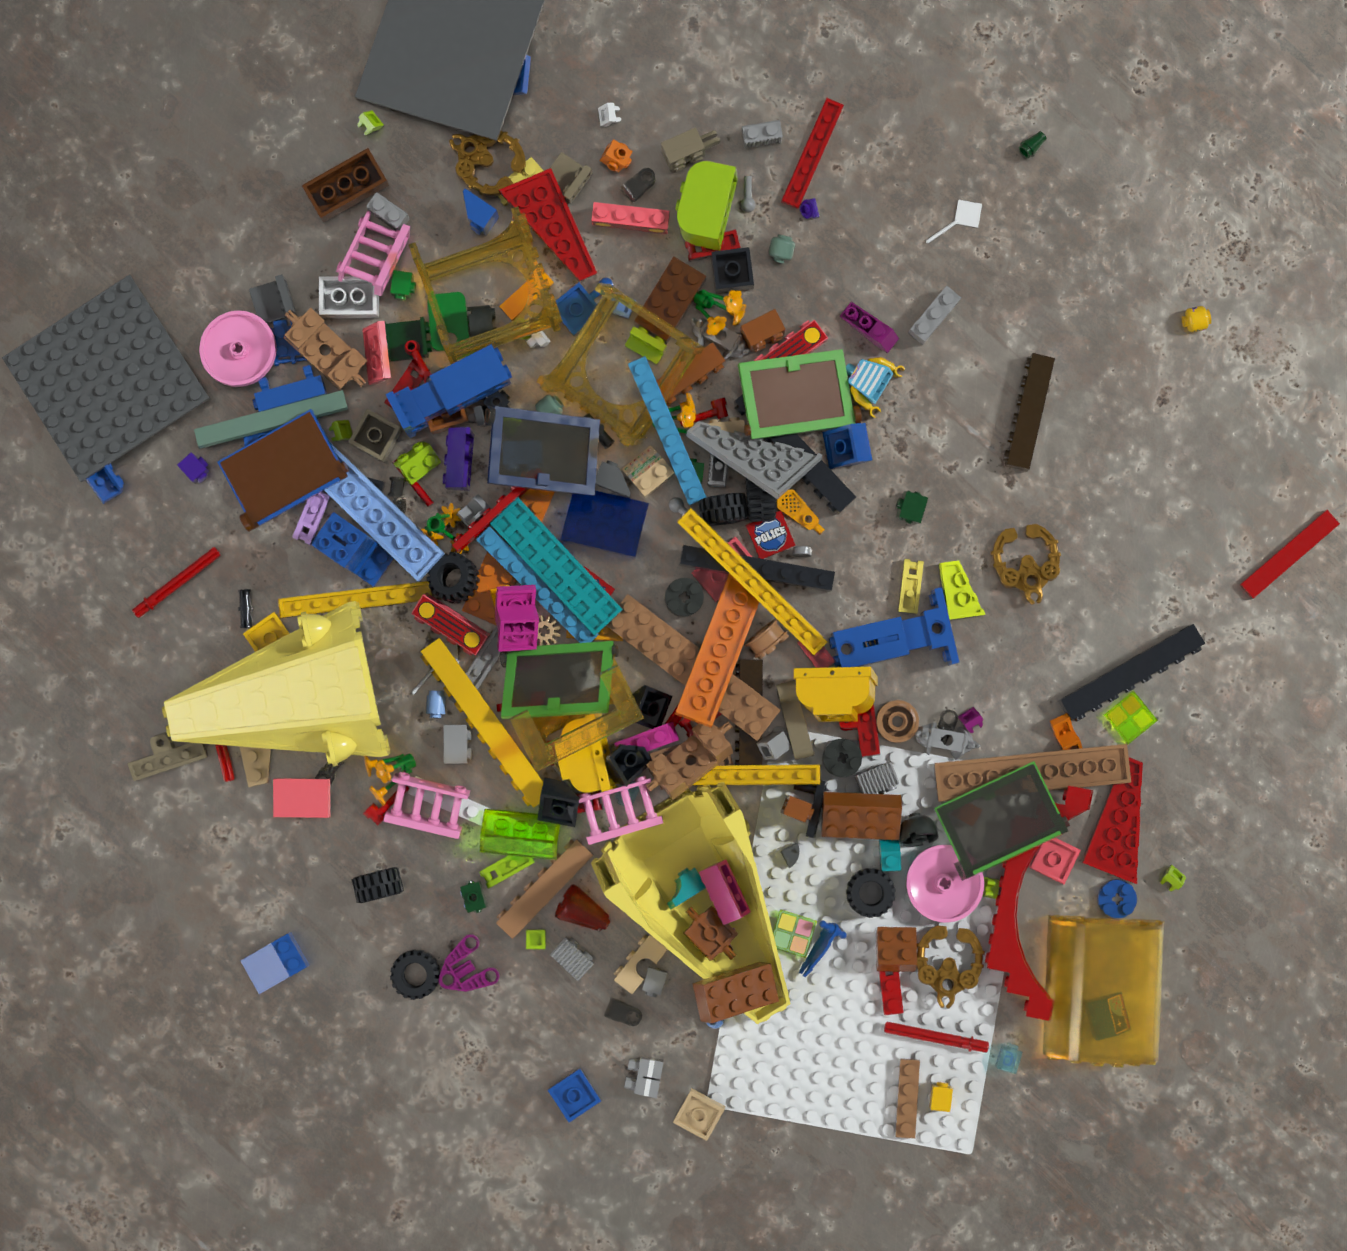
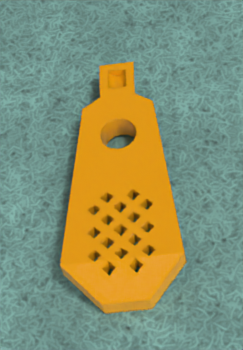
M787 490L777 499V509L806 529H814L819 535L825 530L818 524L819 518L795 490ZM806 516H810L812 518V521L810 523H807L805 521Z

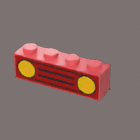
M594 202L591 221L593 226L668 234L670 211Z
M808 320L800 326L801 330L797 333L791 332L784 338L786 341L780 345L776 343L769 349L770 352L767 355L761 354L754 361L810 354L824 344L828 337L815 320L812 322Z
M428 593L422 595L411 613L415 616L414 619L421 624H428L433 632L439 635L442 633L447 637L446 640L453 645H460L463 647L462 650L471 656L473 654L476 656L491 635Z

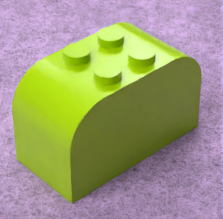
M702 161L690 168L686 181L681 183V200H677L675 208L680 233L685 241L695 246L720 251L738 181L736 167Z

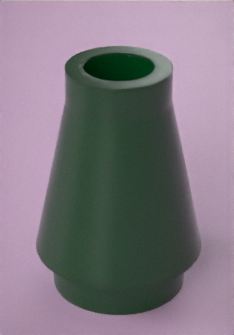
M1039 131L1037 134L1022 141L1019 146L1020 153L1025 158L1034 157L1042 144L1047 140L1045 134Z

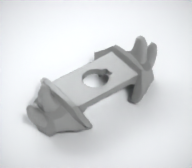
M691 318L692 332L698 338L699 346H703L706 343L704 338H707L728 350L722 355L725 360L728 357L741 358L751 351L740 332L735 333L725 327L722 331L726 333V338L718 340L715 335H708L706 333L708 319L701 318L697 320Z
M934 722L919 727L915 733L917 742L927 748V755L930 754L932 747L951 750L953 758L958 760L966 752H970L971 749L980 747L973 740L972 735L962 727L957 729L960 732L936 728L937 723ZM951 735L952 743L944 745L941 737Z

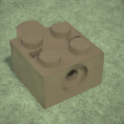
M695 127L661 142V153L670 172L674 170L679 172L685 169L687 164L701 162L703 157H705V150L721 142L720 138L716 137L718 135L717 131L713 130L700 136Z

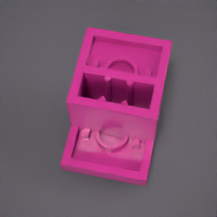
M535 585L497 587L494 618L498 629V652L537 649L539 617L535 607Z

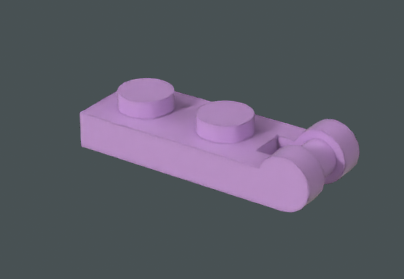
M320 492L307 500L294 531V539L304 540L308 545L312 544L311 542L314 540L316 531L331 498L328 494ZM304 526L310 528L308 534L302 532Z

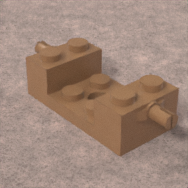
M312 308L300 317H297L291 310L284 315L293 324L283 338L339 391L351 380H354L360 387L367 382L358 374L367 360L356 349H351L324 323L325 320ZM323 345L328 346L330 354L322 355L319 348Z
M728 721L720 728L712 725V728L698 724L692 728L693 735L667 756L661 753L650 761L647 767L655 779L646 785L651 792L660 785L674 800L729 757L733 750L724 734L733 728ZM689 757L696 758V762L693 765H687L686 760Z

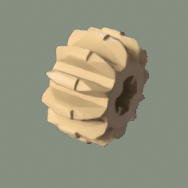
M540 615L539 619L541 622L538 625L537 641L540 640L539 646H542L544 641L546 645H550L549 640L556 644L557 641L553 636H561L559 633H555L561 627H553L557 623L556 619L549 623L551 616L548 615L546 621H544L543 616ZM547 626L549 627L547 628V630H550V633L545 634V636L543 637L541 636L542 633H539L540 629H544V627Z

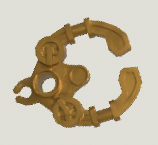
M500 131L497 141L500 144L506 142L510 145L509 149L515 153L511 161V169L521 174L526 167V159L523 149L519 144V139L512 138L506 131ZM462 134L452 135V138H459L461 140L459 145H455L453 139L449 140L451 147L458 152L459 162L456 164L455 170L457 176L463 179L469 189L478 191L482 197L484 195L498 196L501 195L499 193L500 189L514 184L509 177L504 176L499 179L495 186H489L488 184L482 186L478 183V178L473 177L475 165L484 167L493 165L494 159L487 150V147L493 146L496 143L495 140L476 134L469 137ZM467 147H475V149L472 152H466Z
M1038 524L1027 525L1026 536L1028 538H1042L1045 541V546L1050 547L1051 554H1048V559L1050 560L1045 562L1042 567H1039L1031 555H1025L1022 557L1020 569L1017 571L1014 568H1006V562L1001 560L1000 554L1004 553V544L1014 542L1018 536L1015 528L1005 529L998 536L993 551L990 552L994 559L993 568H995L1004 587H1015L1025 592V597L1031 605L1035 604L1031 594L1036 593L1038 595L1036 603L1039 604L1043 598L1042 588L1048 581L1055 580L1060 573L1061 552H1058V540H1055L1048 530ZM1034 578L1036 585L1030 586L1026 579Z
M937 925L927 931L920 942L917 943V975L921 983L929 984L937 992V1002L941 1008H944L942 998H949L950 1001L946 1005V1008L949 1009L954 1004L957 993L964 989H972L977 985L982 968H984L982 961L985 951H983L981 943L972 931L959 928L956 939L961 943H969L973 949L972 954H975V963H971V970L959 973L955 960L948 957L943 960L940 968L936 970L933 966L927 965L928 958L925 957V948H929V943L932 939L942 940L947 937V926ZM945 979L950 980L952 983L950 990H945L942 986Z

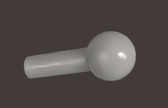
M744 176V199L740 204L741 209L747 213L752 212L756 206L755 201L752 199L751 176Z
M675 497L670 500L669 508L671 511L679 512L682 515L687 511L682 499Z

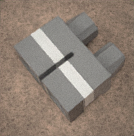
M645 1057L629 1059L628 1070L638 1071L637 1078L626 1076L624 1088L633 1090L634 1094L657 1099L664 1060Z

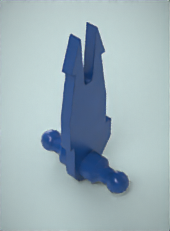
M824 920L820 921L819 926L823 928L820 932V937L799 971L801 974L804 972L803 977H806L813 971L815 965L831 946L835 936H839L841 939L846 938V932L841 931L838 924L826 923Z

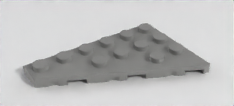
M700 421L692 426L686 434L692 441L776 499L780 498L819 463L822 458L820 453L817 455L806 453L802 448H794L779 442L772 444L762 441V439L750 440V436H746L745 433L734 431V433L720 430L721 427L712 426Z

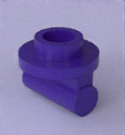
M816 198L806 199L801 203L800 212L804 218L816 219L820 217Z

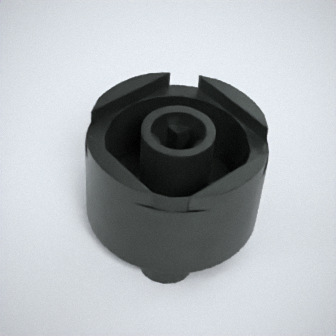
M490 305L467 307V311H471V314L467 316L469 337L474 338V341H471L470 344L494 343V340L498 339L497 327H493L492 322L496 319L495 308H491Z
M679 578L667 587L664 599L667 608L673 614L687 617L693 615L701 608L704 594L701 586L693 579ZM683 592H686V596H689L685 603L679 598V595H682Z
M849 739L833 740L823 751V765L834 776H851L861 766V750L855 742ZM839 753L847 755L845 763L837 760L840 757Z

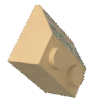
M651 445L621 469L645 499L675 475V472Z

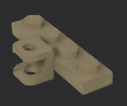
M164 732L150 739L153 755L127 764L133 781H137L207 758L208 755L203 743H187L175 747L171 737H168L167 732ZM159 739L164 741V745L160 744Z

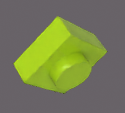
M526 929V949H546V929Z

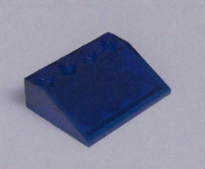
M596 490L594 496L572 494L561 541L636 559L649 503Z

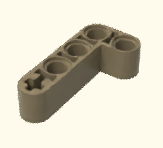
M795 680L777 684V695L794 759L799 760L814 756L800 700L796 694Z

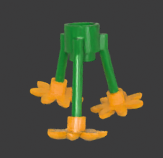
M450 503L448 508L441 506L444 513H436L435 516L430 517L425 529H421L437 546V540L444 539L438 533H443L449 537L451 544H454L453 540L456 538L444 529L448 523L455 528V521H461L457 516V512L461 509H454L453 503ZM466 546L463 550L469 551L468 546Z

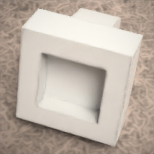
M606 103L598 108L600 126L607 127L621 121V118L615 115V112H618L620 108L614 106V103Z
M540 327L531 329L529 332L532 337L526 341L530 348H535L537 345L545 347L551 342Z

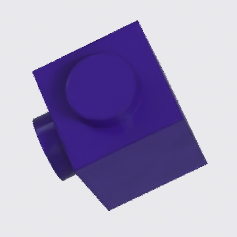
M192 452L177 464L195 484L203 482L208 477L207 473L209 470L207 466L209 464L201 456L198 458Z

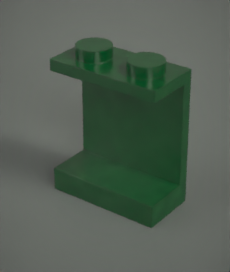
M420 317V320L388 324L385 321L389 362L414 359L405 352V344L410 340L418 342L422 358L429 357V352H432L431 340H427V333H430L429 322H425L424 317ZM415 345L409 346V350H413L415 348Z

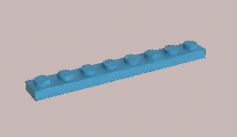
M643 356L627 364L686 500L691 505L705 498L706 495L647 358Z
M490 526L476 539L521 585H535V599L579 643L592 642L599 635L594 636L535 571Z

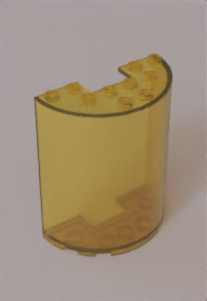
M1048 915L1045 990L1055 1001L1052 1019L1050 1021L1044 1020L1043 1054L1048 1056L1049 1060L1066 1059L1070 1063H1082L1083 1061L1089 1062L1092 1066L1103 1067L1104 1063H1109L1112 1067L1119 1068L1124 1067V1064L1140 1066V1064L1156 1065V1062H1159L1164 920L1105 919L1084 916Z

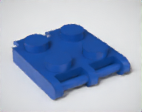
M287 320L273 321L274 328H271L277 345L275 366L289 362L296 364L297 361L306 360L304 357L296 358V356L301 354L283 338L293 324L291 321L290 326H288ZM291 357L290 359L279 360V358Z

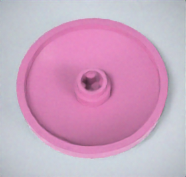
M231 311L215 318L203 332L199 347L201 362L206 371L218 382L231 387L248 386L262 379L271 369L277 351L276 339L271 328L262 318L247 311Z
M936 845L922 851L913 860L907 872L906 889L912 905L923 916L937 922H955L968 916L978 906L984 891V876L981 872L967 879L952 845ZM965 850L972 866L977 864L976 859Z

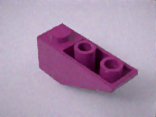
M850 302L840 315V318L886 353L899 340L891 327L853 302Z

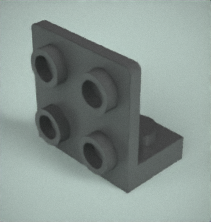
M282 274L275 276L276 281L249 289L256 315L266 323L287 318L284 315L289 310L297 315L286 278Z

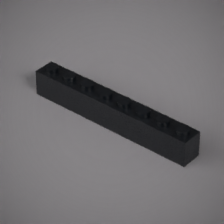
M742 394L734 401L736 405L734 409L741 416H746ZM798 434L763 438L765 442H771L772 444L779 442L794 448H802L806 453L817 455ZM822 460L801 478L807 486L810 484L814 488L813 492L819 499L824 498L828 504L826 506L833 513L837 512L840 514L856 498L853 492Z
M682 546L680 566L730 574L704 548ZM740 555L766 581L827 592L832 591L834 571Z
M1191 624L1061 698L1058 702L1070 719H1075L1077 722L1086 717L1085 713L1089 710L1095 712L1102 708L1101 703L1107 700L1110 703L1119 698L1118 694L1122 691L1128 693L1135 689L1136 683L1141 681L1143 684L1152 679L1151 675L1155 672L1161 674L1168 670L1169 664L1173 662L1178 664L1186 659L1184 656L1190 652L1192 655L1202 650L1201 646L1205 642L1196 626Z

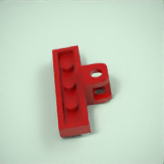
M874 704L868 711L858 714V721L839 722L840 729L843 731L858 730L862 757L880 755Z

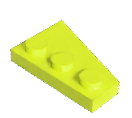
M960 561L939 563L942 589L949 619L986 615L978 602L976 593L973 592L969 584V579Z

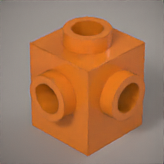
M613 139L606 146L599 161L607 165L610 170L619 173L623 168L627 169L632 159L630 156L633 151L624 143H619Z

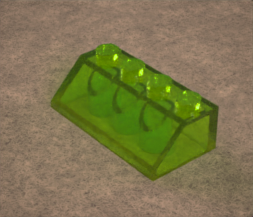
M484 809L479 852L557 860L560 825L538 821V814Z

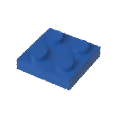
M581 1068L548 1089V1092L568 1122H571L601 1102L600 1097Z

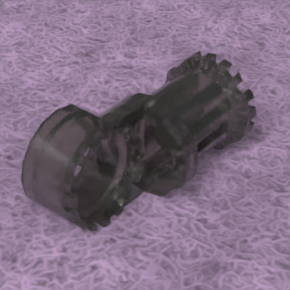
M390 477L391 486L387 496L393 497V503L405 514L406 499H404L403 490L406 478Z
M950 709L944 710L940 715L937 727L954 731L958 721L957 713ZM946 713L954 715V721L950 724L944 721ZM950 735L941 737L944 745H947L946 743Z
M344 761L338 763V766L335 767L332 766V763L328 764L326 762L325 766L319 770L315 779L326 777L330 779L331 787L336 777L335 774L340 765L344 764Z

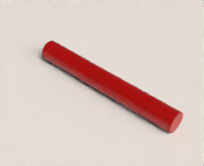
M417 481L412 485L410 484L427 507L434 503Z

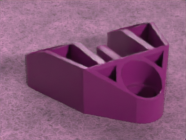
M466 935L446 957L439 976L441 987L467 992L494 985L498 982L500 974L494 967H488L481 972H477L463 982L461 978L476 969L473 962L469 959L455 969L453 967L454 964L466 958L479 947L480 941L476 935ZM472 937L476 940L474 948L466 946L465 941L467 938ZM487 971H494L496 973L494 981L490 982L486 979L485 974ZM449 974L453 977L451 985L443 983L442 978L444 975Z

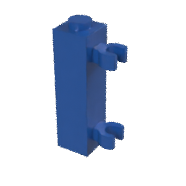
M310 365L303 367L306 379L270 389L268 379L264 377L259 380L262 391L254 393L255 399H252L254 408L261 412L325 395L327 391L323 377L321 375L314 377L313 369Z

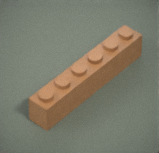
M571 839L564 846L566 851L562 855L558 853L550 861L552 865L547 870L544 867L537 874L539 879L535 883L531 881L524 888L526 892L523 896L517 895L510 902L512 907L508 911L504 909L497 916L499 920L496 924L512 939L594 855L578 839L575 842Z

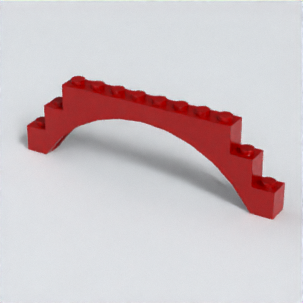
M1068 786V789H1064L1062 800L1065 801V805L1055 803L1064 823L1090 810L1093 790ZM1043 800L1041 804L1037 805L1036 815H1039L1038 819L1015 815V819H1011L1010 830H1012L1011 838L1008 837L1006 849L1055 827ZM1041 844L1003 862L1005 873L1004 876L1001 875L999 887H1002L1001 895H997L996 898L998 911L997 914L993 915L992 925H995L994 933H990L988 943L991 944L990 952L986 953L985 963L988 964L987 968L1010 973L1005 978L1004 987H1007L1006 992L1029 997V1000H1026L1024 1004V1011H1026L1027 1017L1050 1021L1055 1001L1037 981L1026 961L1019 938L1017 920L1018 899L1023 878L1035 853L1042 846Z

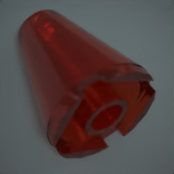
M572 884L564 893L562 904L559 902L555 911V917L559 920L599 932L602 929L606 930L610 924L609 914L579 886Z

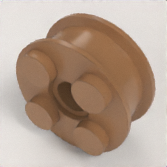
M776 618L757 631L744 644L745 647L749 646L755 653L754 658L760 660L766 654L769 655L776 649L775 646L778 643H782L789 637L787 635L788 631H783L778 625Z
M890 701L884 704L876 715L877 731L889 742H905L911 739L918 730V713L911 704L905 701ZM895 716H899L902 719L900 727H895L892 724V719Z

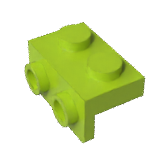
M633 326L625 347L642 357L646 356L649 361L658 364L667 349V345L664 344L665 340L658 336L653 338L648 335L649 331L641 326L638 328Z
M422 441L414 444L409 452L401 454L393 464L400 469L408 483L412 485L439 465L441 461L431 445Z

